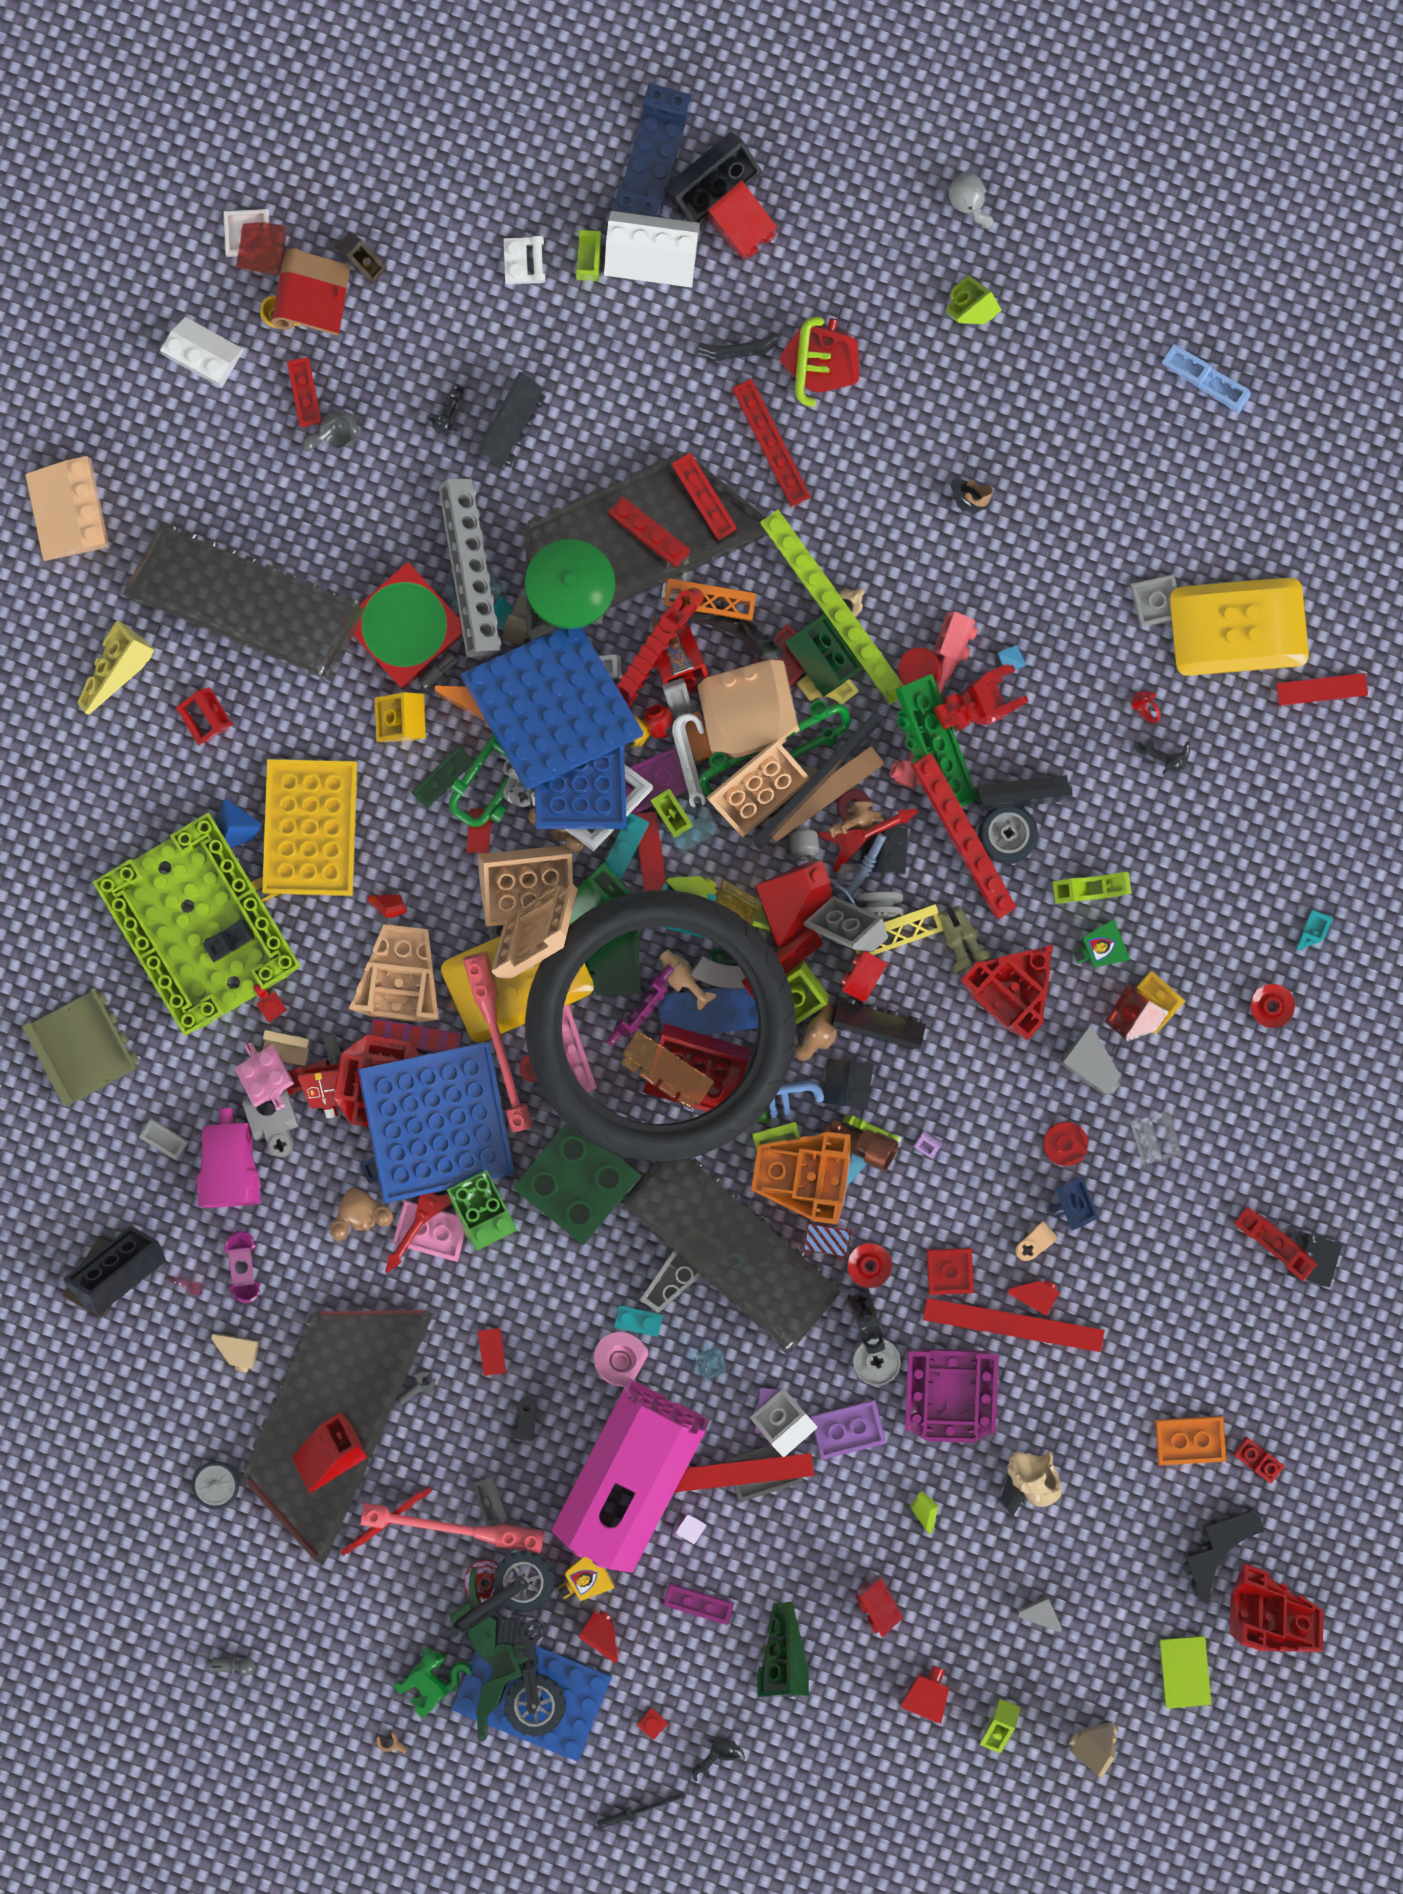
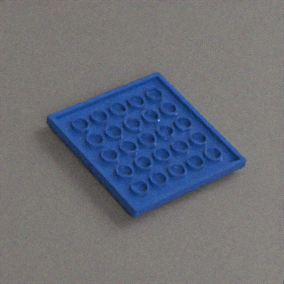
M560 628L461 674V679L526 791L641 738L644 734L583 628Z
M490 1042L472 1044L358 1069L383 1203L446 1190L485 1170H488L492 1179L515 1174Z

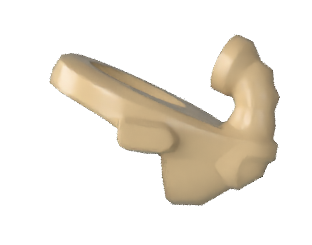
M864 589L840 591L839 595L842 599H849L853 603L852 613L856 617L862 611L863 604L861 601Z

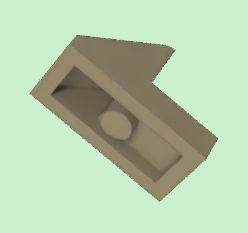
M518 597L511 615L509 614L501 637L519 646H523L536 616L527 599Z

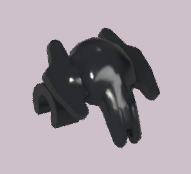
M458 385L455 386V389L451 392L449 404H447L442 415H427V419L432 422V427L437 434L459 430L451 422L450 417L456 408L457 402L460 401L465 388Z
M1152 739L1146 741L1147 749L1142 747L1141 741L1135 744V749L1139 754H1149L1153 758H1157V760L1163 763L1165 762L1163 774L1168 771L1179 772L1185 769L1191 750L1189 741L1185 743L1182 753H1172L1168 756L1154 748Z
M709 1738L707 1742L713 1743L710 1753L701 1764H697L692 1768L693 1780L698 1781L697 1775L699 1773H705L706 1778H709V1768L717 1758L725 1761H734L740 1757L744 1760L743 1750L735 1744V1741L728 1738Z

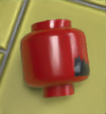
M659 704L653 705L647 709L643 717L644 724L652 737L666 738L672 733V726L675 720L668 707Z

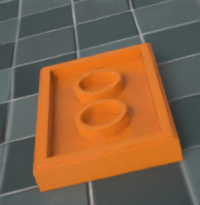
M1223 1416L1155 1420L1158 1465L1226 1462Z

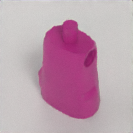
M219 1109L220 1124L204 1126L202 1129L201 1169L196 1177L198 1207L218 1208L261 1204L259 1190L261 1185L259 1172L256 1170L253 1157L250 1125L247 1123H233V1109Z

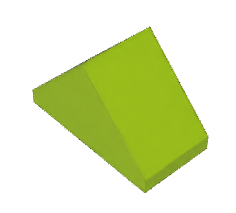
M670 789L650 800L674 838L693 827V824Z

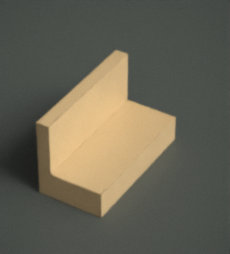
M265 1030L263 1050L273 1045L283 1062L306 1066L311 1040Z

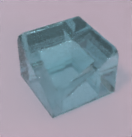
M712 1347L695 1355L698 1374L707 1381L726 1372L723 1352L717 1348Z

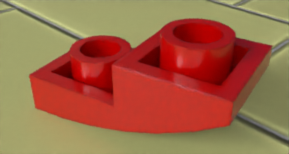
M1246 1436L1232 1453L1271 1484L1284 1468L1282 1463Z

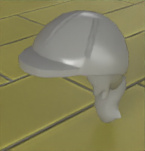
M970 170L964 171L949 186L951 204L956 210L970 214L974 222L982 225V229H990L994 220L991 215L981 211L985 202V193L987 192L983 182L974 172Z

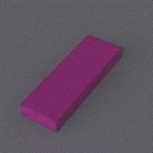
M669 1583L663 1606L728 1625L734 1602Z

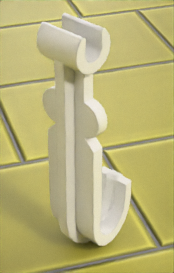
M683 714L674 721L672 733L690 796L689 803L692 807H696L694 798L696 796L700 797L702 805H704L706 797L700 787L685 724L688 721H693L700 734L704 733V727L697 716Z

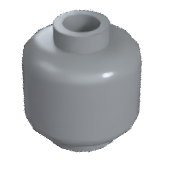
M808 826L796 828V831L789 836L790 851L797 860H812L820 850L818 834L816 831L809 829Z

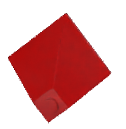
M811 860L754 885L776 948L791 943L800 934L809 929L804 926V922L832 897L831 883L823 861Z

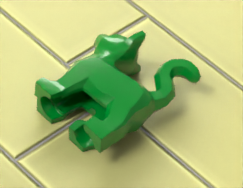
M426 1647L422 1651L423 1657L421 1662L412 1668L404 1681L398 1680L394 1683L393 1687L399 1694L412 1687H416L420 1691L421 1696H415L410 1702L417 1707L415 1712L423 1719L434 1709L438 1701L457 1688L460 1681V1671H464L469 1675L472 1674V1667L468 1663L458 1662L454 1664L450 1671L451 1681L445 1683L432 1670L439 1667L448 1654H441L436 1649Z

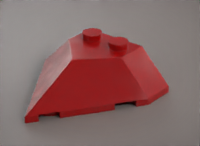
M1053 945L977 962L961 979L977 1003L1006 1029L1027 1041L1043 1024Z

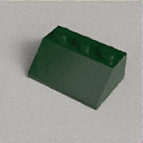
M825 613L785 641L791 653L796 657L823 697L863 669Z

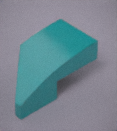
M1311 909L1296 949L1300 951L1305 947L1322 942L1325 939L1333 917Z

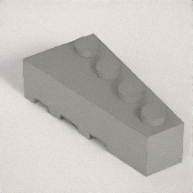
M691 1224L640 1300L657 1312H660L729 1250Z

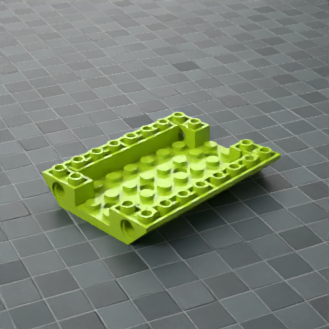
M209 812L171 834L170 839L135 860L130 859L93 881L94 886L184 1036L211 1024L257 996L258 994L253 988L256 984H259L262 990H267L301 967ZM161 863H170L171 871L168 874H162L159 871ZM186 900H191L194 903V909L189 913L184 912L182 909V904ZM245 919L255 939L213 963L202 943L217 933L226 930L239 920ZM233 976L238 977L240 980V985L237 989H230L228 986V980Z

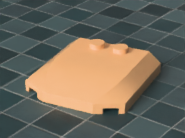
M766 660L707 677L697 685L712 754L723 752L729 755V757L739 758L764 750L776 739L780 744H783L787 736L794 731L795 733L799 731L783 661Z
M569 883L566 889L562 886L553 888L522 907L517 912V918L514 922L510 924L507 921L504 924L491 971L496 977L513 978L527 969L534 968L538 962L564 947L578 890L573 883Z

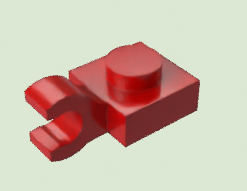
M259 984L253 986L261 998V1001L256 1005L268 1023L288 1011L276 992L269 995L266 989L262 990Z

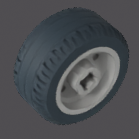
M1023 807L1000 808L990 810L983 817L978 829V838L990 859L1002 864H1013L1023 860L1033 851L1038 839V828L1033 816ZM1009 830L1012 836L1006 838L1007 836L1004 834V831Z

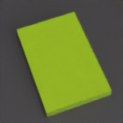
M1205 1636L1159 1639L1165 1708L1212 1705Z

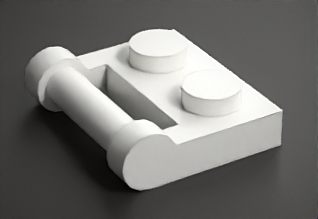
M533 236L530 238L504 239L506 285L545 282L542 264L544 237ZM526 246H533V275H528Z

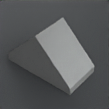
M1047 1596L1018 1609L1016 1615L1022 1619L1058 1632L1062 1630Z

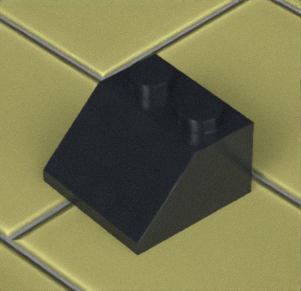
M891 827L880 832L886 836V839L876 857L877 862L873 863L875 866L872 868V872L868 873L898 875L906 873L908 828ZM878 834L870 837L861 847L860 864H863L862 860L865 859V855H868Z
M828 1059L823 1090L824 1100L822 1103L868 1109L873 1064Z

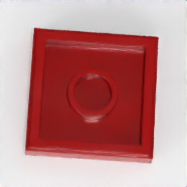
M972 1248L926 1250L928 1295L974 1293Z

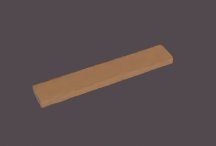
M869 747L833 773L772 837L774 842L777 843L882 767L884 762L873 747ZM774 817L765 822L763 826L765 827Z

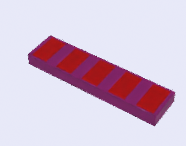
M373 1019L370 1035L411 1042L416 1049L440 1052L460 1047L462 1033Z

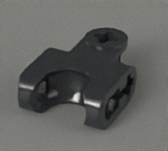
M864 1289L865 1293H859L853 1297L851 1294H848L847 1298L864 1348L868 1354H873L884 1350L885 1343L869 1289ZM872 1337L879 1340L876 1344L868 1343Z

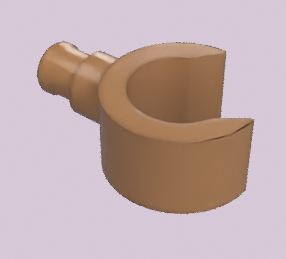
M392 1731L394 1743L389 1747L382 1744L381 1738L378 1735L377 1746L380 1750L389 1752L394 1749L403 1754L407 1751L408 1747L398 1741L397 1734Z

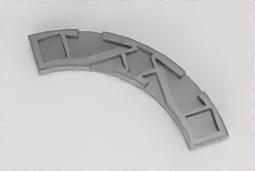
M782 946V947H780L779 949H777V950L775 951V954H777V953H778L780 950H782L785 946ZM700 956L689 974L710 985L733 989L744 988L741 981L746 978L739 966L716 963L703 956Z

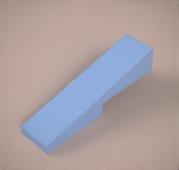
M1173 344L1162 361L1164 366L1238 414L1251 396L1249 389L1212 369V365Z

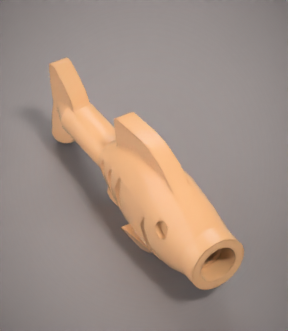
M669 949L661 954L659 959L662 961L663 968L669 964L675 969L667 979L668 983L677 992L682 987L689 988L698 998L697 1007L699 1011L716 999V994L704 993L695 983L698 979L689 975L692 971L689 962L679 955L672 953Z

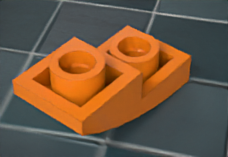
M700 711L694 712L692 715L697 716L701 720L704 727L703 734L699 733L693 721H688L685 724L689 744L696 763L706 760L712 755L706 725Z

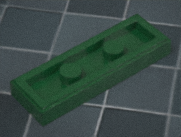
M458 745L412 794L429 809L456 779L473 764L474 760Z

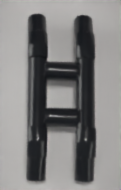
M773 333L759 341L726 346L708 345L700 342L698 356L712 361H723L724 359L754 355L762 356L778 346L776 342L778 338Z

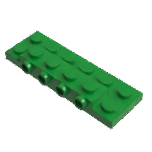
M933 674L923 676L896 688L895 691L902 710L897 712L899 716L897 723L901 729H904L907 737L905 745L913 753V763L927 753H932L961 807L978 800L953 728L950 727L943 730L934 711V708L942 705L943 702Z

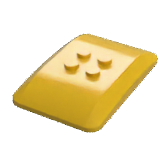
M1295 578L1184 586L1174 589L1170 594L1176 668L1184 676L1299 667L1304 665L1309 658L1303 590L1301 583Z
M501 936L446 960L441 967L443 978L470 1038L479 1043L491 1039L492 1036L488 1023H486L477 1003L474 1001L463 958L487 951L491 967H493ZM540 962L534 968L527 969L513 978H498L494 975L499 995L496 997V1008L500 1034L525 1024L528 995ZM585 963L576 974L570 986L564 1006L587 997L593 991L594 984Z

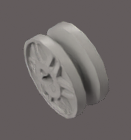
M871 892L856 895V903L866 905V907L861 909L882 919L903 916V909L893 906V904L903 901V894Z
M872 1337L868 1343L876 1344L879 1340ZM883 1338L885 1349L878 1353L868 1354L863 1342H860L854 1351L852 1358L853 1367L858 1377L867 1384L874 1386L885 1385L892 1381L899 1372L901 1365L900 1354L894 1344ZM876 1355L878 1358L883 1359L878 1367L870 1363L873 1360L872 1357Z

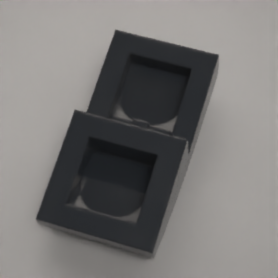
M242 919L202 944L213 963L251 942L255 937L245 919Z

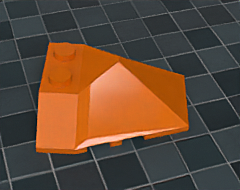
M825 1132L809 1137L804 1136L788 1141L783 1140L758 1145L751 1190L812 1221L837 1225L845 1200L850 1167L851 1135Z

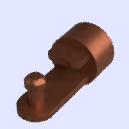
M837 1119L832 1120L825 1129V1132L851 1135L850 1153L864 1159V1163L883 1172L892 1163L899 1146V1141L880 1132L876 1134L867 1129L861 1133L842 1124Z

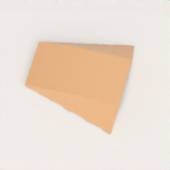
M383 924L361 982H359L354 999L350 1004V1010L371 1017L410 1022L439 1020L428 929Z

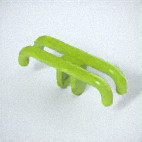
M818 316L805 320L801 326L795 396L800 403L808 407H814L817 401L805 395L806 371L829 373L830 369L827 366L807 364V358H831L830 353L808 351L811 328L824 324V319Z

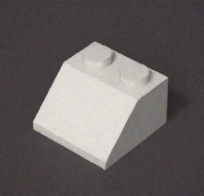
M784 1388L750 1417L767 1440L783 1457L818 1428Z

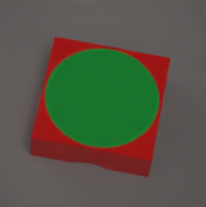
M409 562L403 565L341 621L402 691L425 672L438 656L446 653L463 638L461 620Z

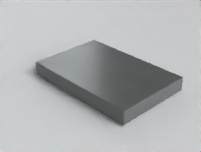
M770 1444L725 1460L728 1463L779 1457L782 1455ZM794 1450L790 1451L787 1455H795ZM803 1478L734 1485L738 1501L741 1503L803 1483L804 1481Z

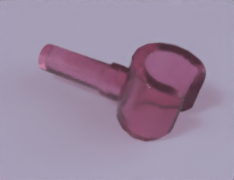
M176 1278L171 1280V1283L189 1287V1295L202 1294V1284L200 1282H188Z

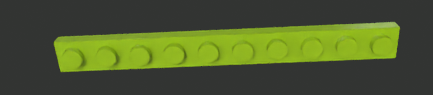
M779 509L760 522L761 526L820 609L833 624L885 700L891 705L898 700L895 689L903 686V683Z

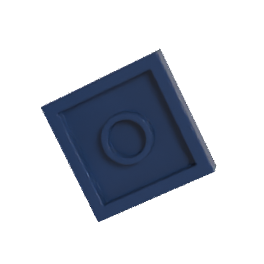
M1082 1176L1055 1188L1060 1202L1052 1204L1050 1210L1059 1209V1211L1052 1213L1053 1217L1059 1218L1065 1215L1071 1231L1098 1219Z

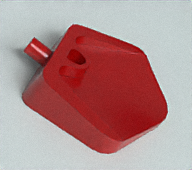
M834 318L829 319L827 327L814 326L810 330L808 351L831 354L830 359L807 358L808 365L827 366L830 368L829 373L806 371L805 388L812 392H826L854 385L860 377L857 338L852 334L836 330L838 320ZM801 328L780 356L781 363L795 378Z

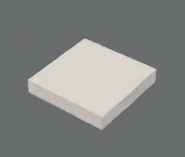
M268 209L224 211L226 257L271 255Z

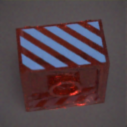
M806 1222L801 1249L806 1250L805 1254L810 1256L811 1251L838 1256L837 1260L842 1261L843 1257H848L852 1231Z

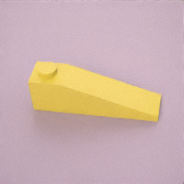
M118 620L106 636L102 646H105L101 659L96 658L94 663L96 665L94 675L87 679L77 702L88 715L139 672L146 662L150 660L154 651L147 640Z

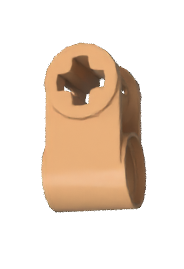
M1042 1221L1016 1246V1255L1022 1261L1032 1260L1058 1239V1236ZM1023 1245L1025 1247L1030 1246L1032 1248L1030 1250V1256L1028 1254H1022V1252L1024 1251V1249L1022 1248Z

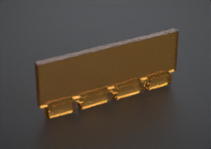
M639 1031L636 1032L623 1052V1055L626 1056L622 1062L623 1066L634 1073L639 1066L643 1067L639 1074L641 1078L652 1085H655L658 1079H661L662 1082L658 1089L672 1098L675 1097L678 1091L681 1092L677 1101L690 1110L695 1103L700 1105L714 1083L712 1079Z

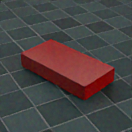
M501 1328L478 1331L483 1375L506 1373Z

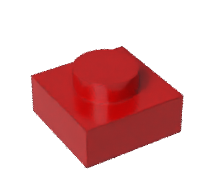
M651 1707L636 1725L654 1740L668 1724V1721Z

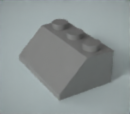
M832 896L804 922L805 927L855 950L874 951L888 938L881 917L836 896Z

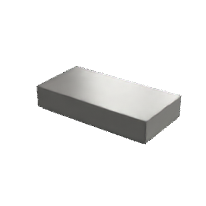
M683 678L662 685L668 708L671 710L674 720L683 714L694 713Z
M152 1118L149 1119L139 1136L140 1139L176 1161L179 1160L189 1143L188 1140Z

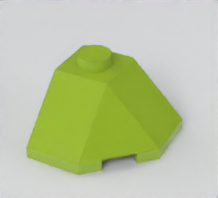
M969 275L951 289V303L946 308L947 315L955 321L968 324H986L1002 311L992 292Z

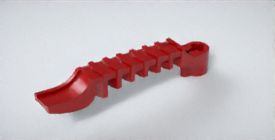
M690 588L679 593L671 607L661 616L660 622L655 625L653 633L648 636L647 642L642 645L641 651L634 657L635 660L628 666L625 675H622L621 681L616 685L629 709L638 697L636 691L645 686L643 680L650 677L649 671L656 667L655 662L662 658L663 650L670 646L669 641L676 637L677 634L675 632L677 629L682 628L696 609L703 603L704 597L699 589Z

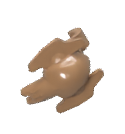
M857 801L853 803L852 807L848 808V812H854L852 818L829 827L831 837H835L839 833L847 834V830L851 827L854 830H866L874 826L873 823L875 821L883 820L882 812L873 811L870 808L873 802Z

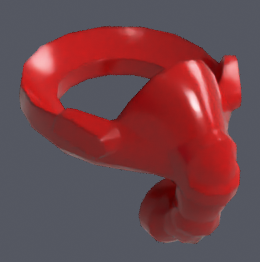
M1150 691L1136 692L1132 697V708L1138 710L1140 717H1144L1148 722L1152 724L1158 723L1161 719V713L1157 704L1153 701L1156 694ZM1147 703H1150L1154 707L1156 711V717L1151 715V713L1149 712L1147 708Z

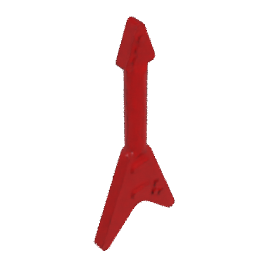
M918 809L899 810V814L866 830H847V834L839 833L835 837H831L830 831L819 832V837L840 846V852L833 871H840L870 837L901 822L904 824L908 823L918 812Z
M433 1192L419 1196L415 1220L394 1253L389 1254L385 1269L386 1273H389L402 1262L401 1257L422 1224L429 1221L452 1203L448 1194L436 1196Z
M428 1487L421 1493H417L391 1514L401 1515L433 1491ZM370 1527L344 1548L341 1554L343 1556L349 1554L353 1549L361 1546L383 1529Z

